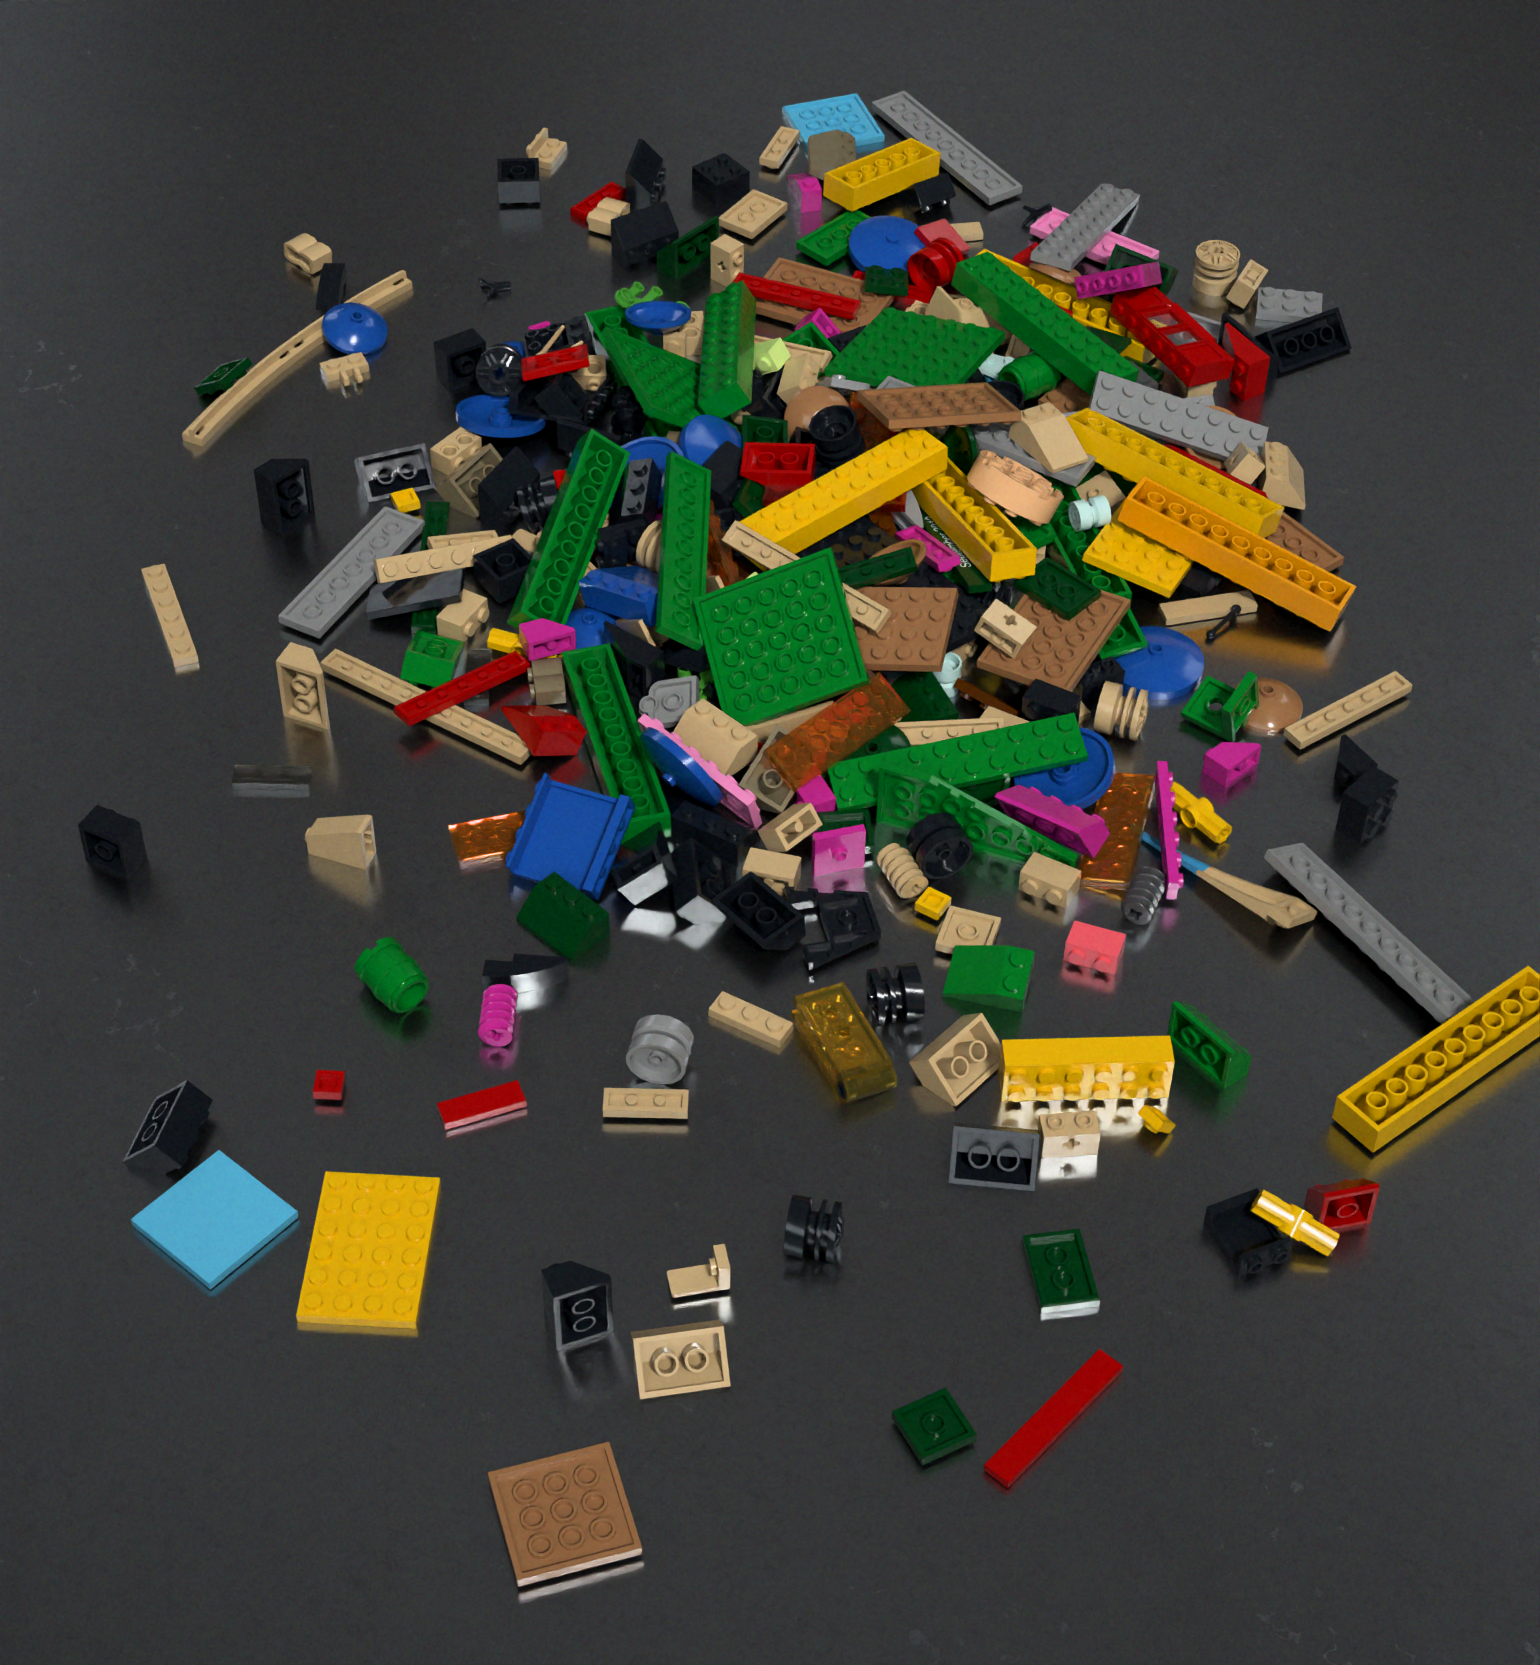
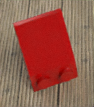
M1226 323L1221 347L1235 359L1230 376L1226 380L1229 389L1241 400L1246 401L1265 392L1270 356L1231 324Z
M745 442L740 476L788 495L814 481L816 469L815 444Z
M546 705L502 706V712L533 756L577 755L586 730L576 716Z

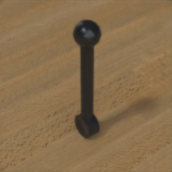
M1233 605L1231 612L1212 630L1206 632V637L1213 639L1215 633L1234 615L1240 614L1241 607Z

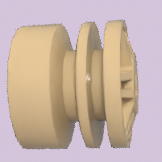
M1208 240L1198 245L1195 251V265L1191 280L1193 287L1206 295L1222 296L1228 294L1237 280V270L1241 255L1239 249L1235 245L1222 240Z
M662 520L654 521L646 528L636 549L638 564L659 573Z
M1105 681L1096 709L1094 731L1111 735L1115 725H1118L1119 737L1124 738L1128 728H1130L1129 740L1137 741L1147 718L1149 708L1148 690L1141 689L1138 698L1135 699L1136 688L1131 687L1127 697L1123 696L1122 684Z

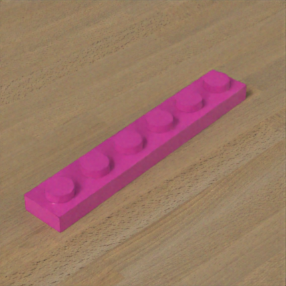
M1157 761L1154 785L1163 874L1166 876L1164 883L1165 898L1176 899L1178 889L1183 888V873L1178 872V868L1181 867V853L1176 852V848L1179 846V832H1174V827L1177 825V812H1172V807L1175 805V793L1170 792V787L1173 785V773L1168 772L1167 761Z

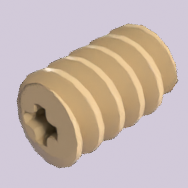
M892 843L878 853L876 857L877 864L899 897H916L927 888L928 880L921 869H919L917 863L914 862L913 857L909 855L907 848L901 847L897 843Z

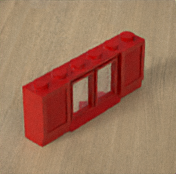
M1147 286L1115 293L1109 313L1187 387L1229 378L1235 359L1215 342L1216 339L1181 306L1167 298L1156 286Z

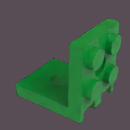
M1248 671L1236 689L1207 675L1181 711V717L1229 742H1234L1236 732L1240 727L1244 728L1249 721L1248 715L1253 708L1257 709L1259 707L1257 675ZM1213 703H1219L1223 706L1217 711L1209 708Z

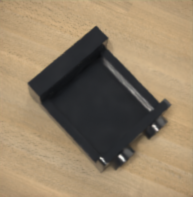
M1258 1188L1207 1206L1203 1224L1238 1277L1247 1273L1253 1274L1268 1265L1280 1264L1290 1258L1293 1240L1290 1236L1282 1238L1273 1224L1250 1211L1255 1198L1260 1193Z

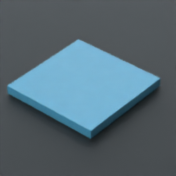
M857 93L782 107V113L792 129L800 130L799 140L807 153L809 136L836 129L848 132L855 137V147L884 142L885 135Z
M218 1150L131 1219V1223L134 1228L211 1290L298 1218V1211Z

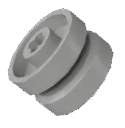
M660 1014L647 1015L639 1019L634 1027L632 1042L626 1054V1064L636 1076L650 1083H675L681 1080L686 1073L688 1057L694 1044V1035L690 1028L682 1021L671 1016Z

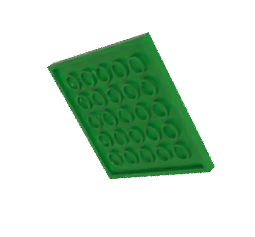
M888 307L884 308L825 367V376L843 375L846 376V380L867 383L878 387L887 376L894 377L916 387L964 384L1005 340V331L996 330L993 327L985 328L976 326L973 323L965 324L956 322L953 319L945 320L936 318L933 315L925 316L916 314L913 311L905 312Z
M608 327L604 328L601 335L606 342L605 345L610 349L613 359L619 365L620 372L628 381V386L633 390L635 399L641 404L643 413L652 419H661L668 425L674 424L683 429L695 417L706 415L698 404L701 364ZM730 415L723 418L742 436V425L735 423Z
M831 547L693 599L721 710L745 727L758 725L870 684L835 554Z

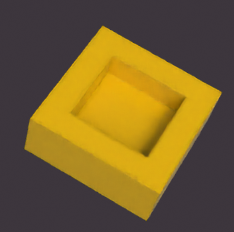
M413 488L390 493L391 501L397 511L405 513L421 508L420 500Z
M928 887L915 902V910L938 921L951 905L952 897Z
M1144 1105L1138 1112V1115L1145 1120L1144 1126L1156 1134L1158 1132L1170 1134L1176 1126L1156 1107Z

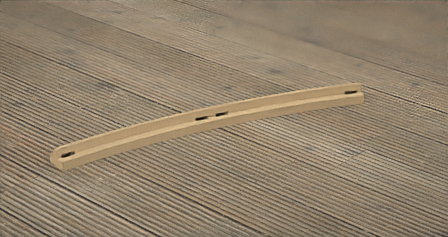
M401 270L360 292L344 303H361L375 310L413 289L412 281L407 278L406 271ZM324 315L276 348L247 371L245 376L233 383L234 385L224 391L182 433L183 441L203 447L238 410L266 385L307 353L326 341L322 333Z

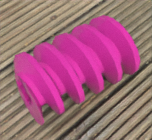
M495 984L489 986L482 996L478 1036L488 1045L501 1047L506 1046L512 1040L518 994L515 988L509 985Z

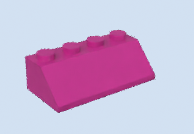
M1017 785L1000 791L995 795L997 802L1008 817L1057 843L1093 859L1110 835L1105 825V820L1096 814L1088 815L1076 805L1067 806L1055 796H1044L1034 787H1029L1028 789Z

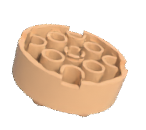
M988 450L980 451L967 475V484L984 494L983 499L992 505L999 504L1005 508L1004 512L1010 516L1017 517V515H1020L1037 526L1050 522L1064 498L1060 490L1056 489L1053 491L1052 483L1038 473L1006 456L1001 459L999 456H996L995 452Z

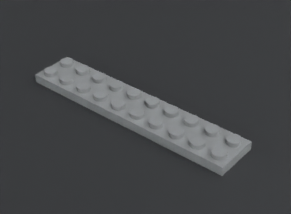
M901 91L872 102L871 109L907 139L913 138L940 152V166L988 205L1022 193L1023 186L906 91Z
M1101 184L1031 252L1030 260L1071 271L1138 203L1140 194L1134 193L1130 189L1114 188L1112 184Z
M887 376L876 389L916 386ZM993 422L988 426L968 425L978 441L980 450L995 452L1002 459L1006 456L1045 476L1063 481L1067 485L1077 487L1095 463L1096 457L1087 454L1088 462L1052 474L1009 437L1011 424ZM947 425V427L943 429L934 428L933 426L927 428L935 430L939 434L945 435L950 425Z
M1303 842L1267 850L1264 859L1271 864L1272 868L1285 877L1292 887L1300 891L1309 903L1315 905L1324 914L1326 919L1332 921L1341 930L1343 935L1350 938L1363 953L1375 961L1381 970L1390 975L1396 981V984L1405 989L1414 998L1415 1002L1423 1006L1437 1022L1445 1023L1475 1002L1472 997Z

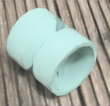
M1104 495L1090 497L1087 502L1081 499L1069 503V519L1072 528L1076 532L1091 529L1092 526L1095 528L1105 526L1111 522L1110 505Z
M953 652L945 654L942 671L933 672L949 698L957 695L960 691L953 686L958 678L961 679L962 660L960 656Z

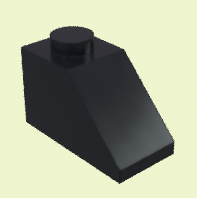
M1344 734L1341 736L1334 779H1336L1339 785L1347 789L1372 766L1377 767L1378 764Z

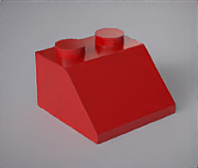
M1364 1178L1346 1179L1328 1185H1316L1308 1188L1304 1207L1308 1213L1314 1216L1313 1219L1331 1230L1368 1224L1372 1220L1380 1186L1378 1183Z

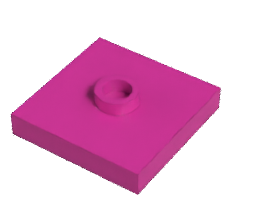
M864 824L813 834L811 870L814 876L864 867L866 842Z

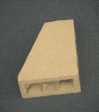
M367 814L317 818L313 826L309 827L305 833L308 854L366 870L376 854L372 816Z

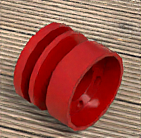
M937 238L910 256L907 269L909 277L915 286L935 291L937 286L944 288L952 282L956 263L964 259L961 251L952 241L947 238Z

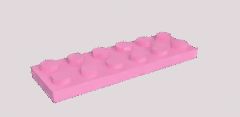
M1052 207V211L1044 214L1030 226V234L1040 239H1045L1070 214ZM1109 231L1085 256L1093 261L1107 265L1115 244L1155 260L1159 258L1160 251Z
M643 714L637 720L642 733L648 727H652L669 737L687 752L706 771L723 795V799L720 801L722 805L755 828L762 824L759 814L760 809L756 804L757 798L750 790L741 789L732 776L729 774L725 776L719 772V768L711 760L706 762L693 746L687 747L683 744L682 739L675 732L669 733L666 731L664 725L658 719H651L646 714Z

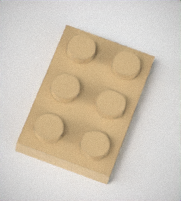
M753 189L719 217V226L743 235L746 238L753 239L787 211L788 203Z

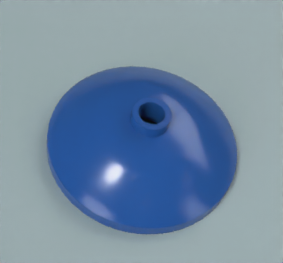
M647 301L628 307L625 311V319L632 326L644 332L660 336L685 325L691 319V310L687 306L676 302Z
M361 303L338 304L326 312L322 321V333L327 342L335 349L346 354L362 352L363 355L371 354L384 345L388 335V327L382 315L373 308Z
M582 607L570 612L566 626L575 629L576 649L603 645L604 622L607 621L617 626L615 621L620 617L591 607Z

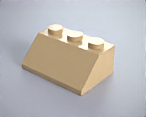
M1265 441L1260 458L1266 467L1258 475L1259 490L1265 492L1268 499L1280 505L1304 510L1306 504L1303 468L1288 446L1279 442L1271 443Z
M290 642L276 660L283 716L328 730L330 723L321 666L312 648Z
M704 698L684 712L673 731L682 739L683 744L687 747L693 746L701 754V758L706 762L711 760L717 765L720 770L719 772L725 776L727 774L733 776L752 762L758 753V735Z
M983 1013L963 1015L915 1056L909 1064L924 1087L954 1107L999 1069L1001 1043Z
M720 1320L630 1332L633 1363L640 1399L731 1386L724 1326Z

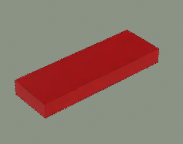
M611 181L571 207L570 214L587 222L589 212L596 208L600 201L605 197L620 200L626 196V188Z
M518 1080L437 1103V1110L445 1130L527 1107L526 1099Z

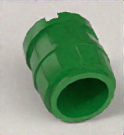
M1032 351L1026 356L1016 358L1005 365L998 374V380L1009 381L1019 386L1025 394V402L1035 399L1043 393L1057 389L1058 386L1056 385L1061 380V372L1035 351Z
M385 937L375 941L378 946L372 950L367 947L358 957L354 966L356 976L391 1011L404 1013L413 1009L427 995L429 990L428 977L419 967L416 960L404 951L403 946L394 937Z

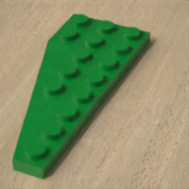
M882 761L879 767L877 823L910 832L911 828L918 821L929 815L949 813L955 816L973 845V851L1025 865L1033 852L1077 868L1078 854L931 774Z

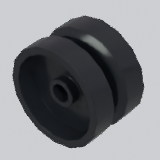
M935 813L923 818L911 828L906 837L908 850L916 860L924 876L930 879H944L956 874L968 864L973 855L971 841L955 816L949 813Z

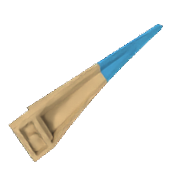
M1131 825L1129 829L1131 833L1161 852L1160 840ZM1180 852L1181 866L1272 926L1276 923L1282 928L1289 929L1314 920L1318 912L1298 897L1248 882Z

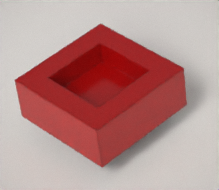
M317 1070L313 1087V1098L342 1100L346 1080L345 1071Z

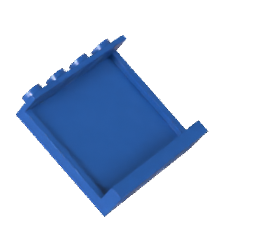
M544 773L542 780L536 784L532 804H529L526 808L524 823L516 832L515 845L506 856V868L512 876L539 883L555 871L587 897L598 901L636 807L629 796L620 794L619 799L553 781L547 773Z

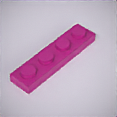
M913 525L895 533L899 542L910 539L923 541L927 548L923 561L939 573L950 571L954 566L961 564L957 553L918 525Z

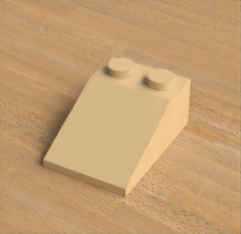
M1050 402L1022 410L1021 421H1012L1009 437L1052 474L1088 462L1089 458L1066 417Z

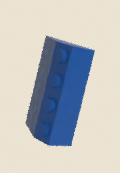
M635 565L592 570L578 581L586 606L627 620L642 619L644 624L649 627H653L656 624L659 573Z

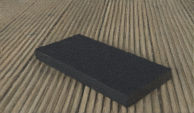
M459 568L371 585L366 615L368 619H376L462 602L465 580L464 570Z

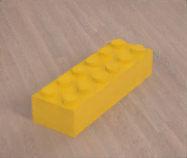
M909 138L826 172L824 175L823 196L845 207L848 211H856L878 200L899 193L912 184L938 176L941 153L913 138Z
M1132 1036L1002 1040L998 1071L1001 1102L1157 1099L1169 1097L1175 1063L1171 1037Z

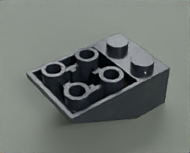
M586 316L573 317L570 320L553 323L547 327L537 330L533 329L522 334L526 357L535 356L539 353L561 325L565 326L564 330L546 353L569 348L582 340L583 344H587L589 355H596L593 337Z
M607 621L604 622V644L610 643L627 693L641 700L649 695V689L655 682L665 680L664 651Z
M660 822L621 844L613 862L612 872L617 888L634 905L679 879Z

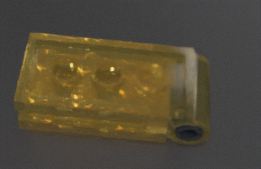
M844 982L794 996L793 1004L796 1009L791 1011L790 1018L833 1089L835 1088L837 1096L843 1104L897 1087V1075L893 1068L892 1059Z

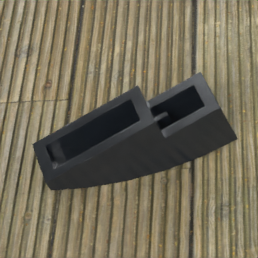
M324 263L318 285L316 310H329L341 304L344 296L343 287L346 282L345 263Z
M1195 562L1180 583L1182 593L1193 598L1206 597L1212 587L1216 588L1224 576Z
M514 953L512 962L485 960L482 974L483 993L489 986L495 984L509 985L515 988L517 993L542 989L568 980V957Z

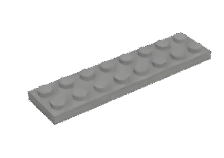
M1100 370L1096 374L1089 403L1090 410L1096 411L1132 430L1222 460H1226L1240 442L1260 456L1269 427Z
M385 506L278 615L279 623L320 639L377 579L373 560L400 555L423 531L425 521Z

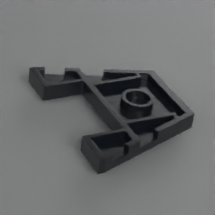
M784 887L786 901L797 910L817 907L828 941L803 945V954L809 970L881 938V929L868 892L834 890L833 893H821L816 888H808L807 891H795L794 887Z

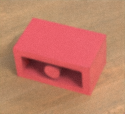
M1074 920L1065 943L1063 961L1115 975L1124 953L1126 934Z

